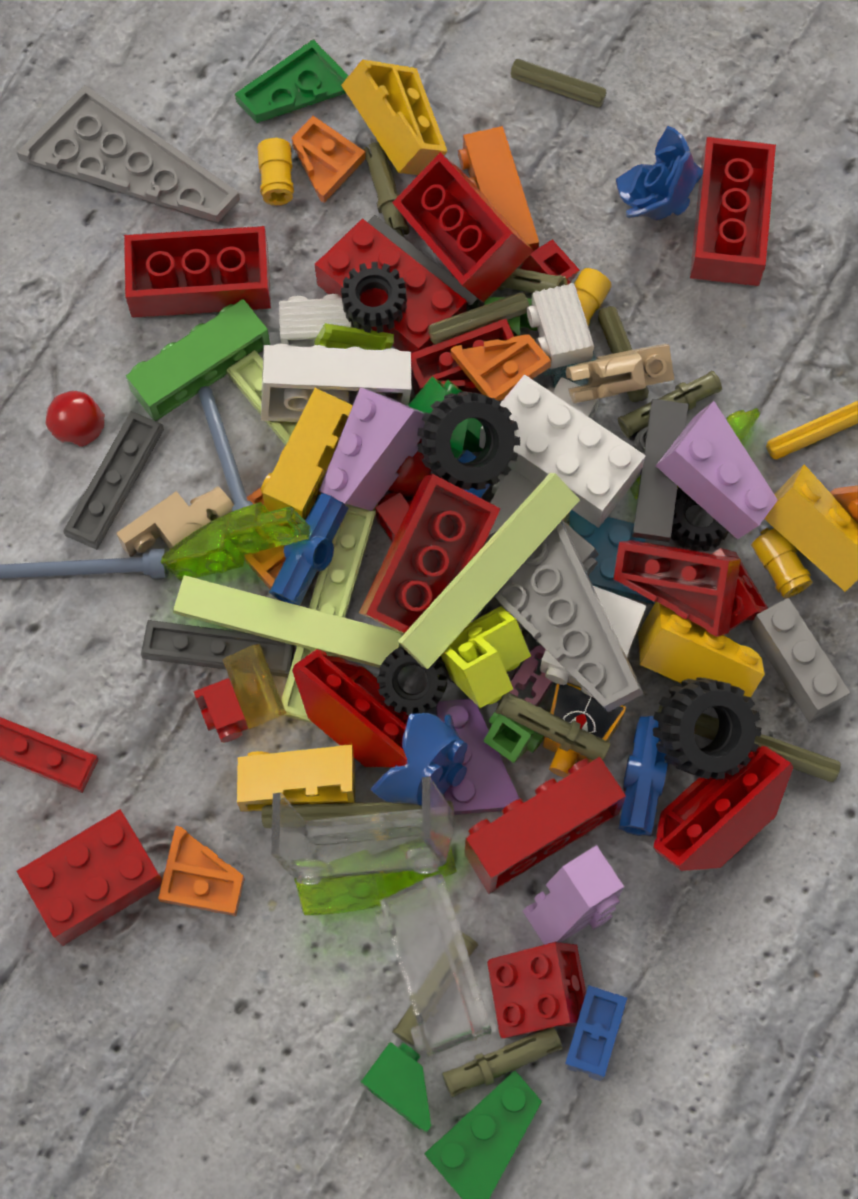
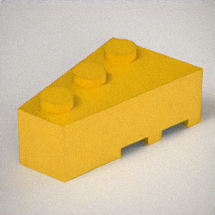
M362 59L341 86L398 173L419 175L440 152L445 155L448 151L417 68Z
M314 388L286 446L280 454L273 472L269 473L263 481L261 493H263L264 509L295 524L304 525L318 495L323 493L319 489L353 405Z
M804 464L774 494L778 500L764 519L846 592L858 580V523Z
M655 602L638 632L641 666L681 684V681L686 679L708 678L739 687L745 691L743 696L751 697L765 675L762 658L755 650L740 645L725 635L716 637L707 632L705 628L689 619L678 616L673 610Z
M352 745L271 754L255 751L248 753L247 756L238 757L237 804L241 812L262 811L265 805L355 803V760Z

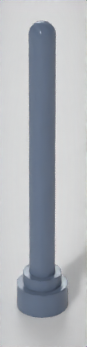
M203 386L199 389L198 394L234 503L230 514L235 532L240 534L251 533L260 528L263 521L258 507L247 499L212 389L208 386Z
M150 549V552L143 553L142 557L0 564V579L143 572L144 575H151L152 579L168 578L169 561L166 549Z

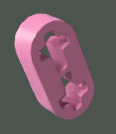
M542 645L536 646L530 652L531 657L523 662L512 679L513 690L509 692L518 697L519 692L516 689L524 690L530 681L533 682L531 695L534 698L526 697L524 700L535 706L540 704L553 684L552 681L545 677L546 673L542 672L540 676L535 674L538 667L536 658L542 660L546 650Z

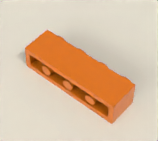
M503 126L464 134L463 149L458 150L462 170H468L469 179L532 250L538 249L539 239Z

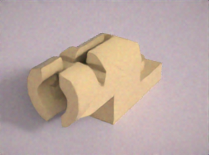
M669 344L596 357L597 360L579 363L566 369V378H571L572 381L588 378L587 384L568 388L573 403L615 396L621 393L645 389L647 385L674 380Z
M218 486L192 499L190 506L187 505L176 491L116 534L121 546L130 557L137 552L143 553L150 549L158 537H161L175 556L188 552L206 538L212 537L214 535L212 522L219 524L223 528L231 523L230 514L234 504Z

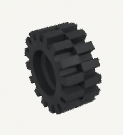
M371 262L372 268L367 269L366 264L363 263L359 265V273L353 268L349 272L350 279L345 277L343 280V288H341L343 311L346 314L347 320L349 322L353 320V326L358 330L361 325H364V332L371 333V328L376 327L377 333L383 332V325H387L389 330L394 328V320L400 323L403 319L402 312L406 313L407 295L405 281L403 277L400 278L399 272L396 269L390 272V265L384 263L382 269H378V262ZM373 288L382 289L388 295L386 303L377 307L364 305L360 297L363 292Z
M678 488L671 539L674 541L678 538L680 540L678 546L682 548L686 544L691 545L690 550L697 551L698 547H702V551L705 552L709 551L711 545L714 548L719 546L721 541L725 540L729 531L714 518L713 522L707 527L701 528L690 524L686 518V510L693 505L699 504Z
M398 647L386 657L379 668L380 672L377 676V683H379L380 687L378 691L380 696H384V702L387 706L391 705L395 708L394 711L398 713L402 711L407 713V715L426 713L427 710L433 709L442 699L448 684V672L445 670L442 658H438L429 669H426L403 647ZM417 665L425 671L428 682L422 692L410 694L400 687L398 675L405 666Z

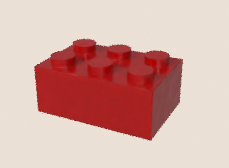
M121 809L17 870L20 879L51 934L62 946L161 887L163 880Z

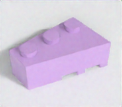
M360 387L319 491L345 504L372 511L399 476L396 471L408 455L413 457L418 451L417 443L422 437L417 436L418 428L424 427L425 421L421 419L425 413Z
M714 401L693 417L656 464L660 471L737 539L758 527L778 500Z
M596 845L562 866L546 884L550 893L545 895L542 891L534 898L536 902L527 906L523 913L544 945L552 942H563L588 925L594 930L613 917L612 913L616 910L615 906L620 903L619 896L624 885Z

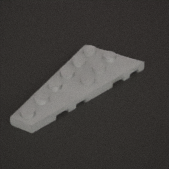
M86 85L17 152L20 161L216 223L240 200L238 191Z
M561 521L493 597L610 712L644 693L564 523ZM494 532V533L488 535V537H487V539H486L484 545L491 539V537H492L496 532Z

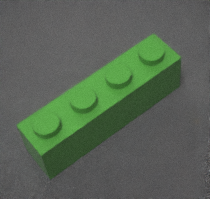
M244 299L235 305L230 304L224 307L218 316L207 323L196 325L187 336L178 342H171L164 346L158 355L147 362L142 361L136 364L130 373L125 375L129 388L152 420L157 421L197 395L201 387H209L227 375L226 369L254 350L258 354L262 352L264 345H270L268 329Z

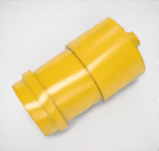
M282 138L265 139L257 146L258 166L261 173L260 192L265 203L276 206L284 205L293 199L294 184L291 177V145Z
M584 268L574 284L589 327L591 318L596 310L601 307L612 288V284L601 272L591 268Z
M768 528L763 529L760 532L761 535L752 542L751 546L763 567L771 575L778 593H781L783 598H789L807 589L813 581L810 578V572L808 569H805L799 559L795 546L775 528L771 530Z

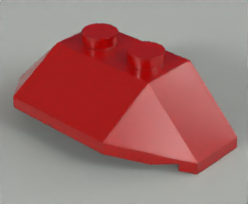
M319 649L314 650L293 666L292 672L307 717L338 745H352L354 758L364 767H395L396 765L399 767L407 764L408 760L402 748V742L409 715L402 711L401 713L394 711L395 708L391 705L387 706L384 702V696L379 694V683H377V678L361 665L340 657L327 656L326 652Z
M764 745L758 747L756 753L750 752L748 757L751 761L747 766L739 764L740 772L733 776L725 773V778L718 780L711 777L710 779L699 777L661 811L657 828V839L654 841L653 846L655 851L680 871L721 868L776 817L793 770L792 763Z

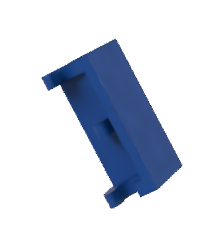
M588 985L565 1065H568L567 1069L573 1072H584L589 1074L590 1078L598 1081L605 1077L626 1005V997Z

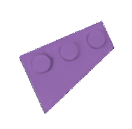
M471 699L439 701L436 705L437 717L445 723V715H452L454 727L458 735L468 744L462 764L467 767V773L458 786L453 787L451 785L444 793L445 801L450 800L453 802L454 815L502 811L508 804L520 799L499 752L483 742L489 730L478 706Z

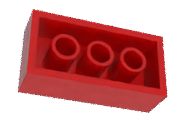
M715 137L706 138L701 160L703 175L699 180L690 270L691 279L752 286L760 285L766 267L776 144Z
M441 152L392 202L459 283L482 302H485L534 252L464 172Z
M363 218L315 263L317 285L328 294L341 295L344 278L350 279L349 272L353 268L359 273V265L363 263L366 264L367 269L372 268L371 262H378V269H382L385 263L390 265V272L394 269L399 272L400 278L403 277L405 281L407 295L406 313L402 312L403 319L400 323L394 320V328L389 330L387 325H383V332L394 334L392 346L399 351L414 353L434 345L429 337V326L467 312V301ZM377 288L366 290L360 297L361 302L369 307L381 306L388 299L387 293ZM376 327L371 328L373 331H377Z
M265 226L124 235L125 298L132 318L220 312L224 307L230 304L235 305L242 299L245 300L252 310L271 309L269 250Z
M434 474L424 476L359 613L404 635L481 550L501 508Z
M601 757L596 758L592 762H589L587 758L579 761L568 770L570 775L558 782L554 778L546 781L535 790L537 795L525 802L521 798L517 799L502 809L503 815L491 823L488 819H484L468 830L470 835L465 839L464 855L489 894L619 815L626 795Z

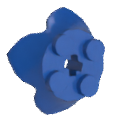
M670 126L666 127L656 145L654 153L656 155L655 164L634 166L616 178L619 196L624 203L633 207L626 211V217L628 218L649 217L657 221L670 216L672 213L681 215L690 204L688 197L695 184L702 177L703 169L694 162L684 136Z
M430 713L409 714L402 742V748L408 760L407 764L399 767L396 765L384 773L371 788L375 795L386 802L418 804L426 810L432 811L437 807L442 795L451 785L456 787L463 781L467 773V767L462 764L468 744L458 735L454 727L452 715H445L444 723L439 717Z

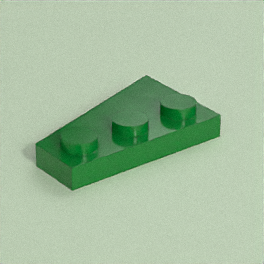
M313 39L236 92L235 99L242 109L256 123L346 94L341 85L349 75Z
M513 1071L430 1147L424 1155L461 1199H489L542 1101L520 1075Z

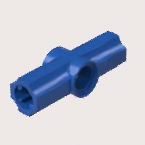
M321 493V495H318L301 530H294L286 539L284 545L286 560L269 591L272 596L283 602L300 606L317 570H325L332 561L334 555L332 541L349 509L343 502L327 494Z
M654 716L639 717L634 736L632 755H629L623 782L626 798L622 805L618 829L638 836H651L657 812L658 796L662 795L667 772V762L664 759L666 754L659 752L656 746L661 740L653 736V728L658 727L659 721L653 720Z

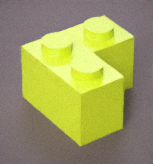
M500 606L469 623L440 656L450 679L481 708L485 705L496 703L504 694L513 690L507 672L517 668L522 661L531 657V654L517 620Z

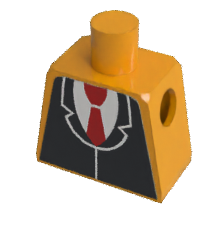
M567 683L566 685L557 684L550 713L569 723L574 720L581 724V729L605 741H609L620 725L626 707L621 705L608 712L594 697L582 692L581 688ZM544 737L543 747L555 752L549 770L560 777L565 778L570 775L568 770L577 762L587 758L571 749L566 752L560 749L559 743Z

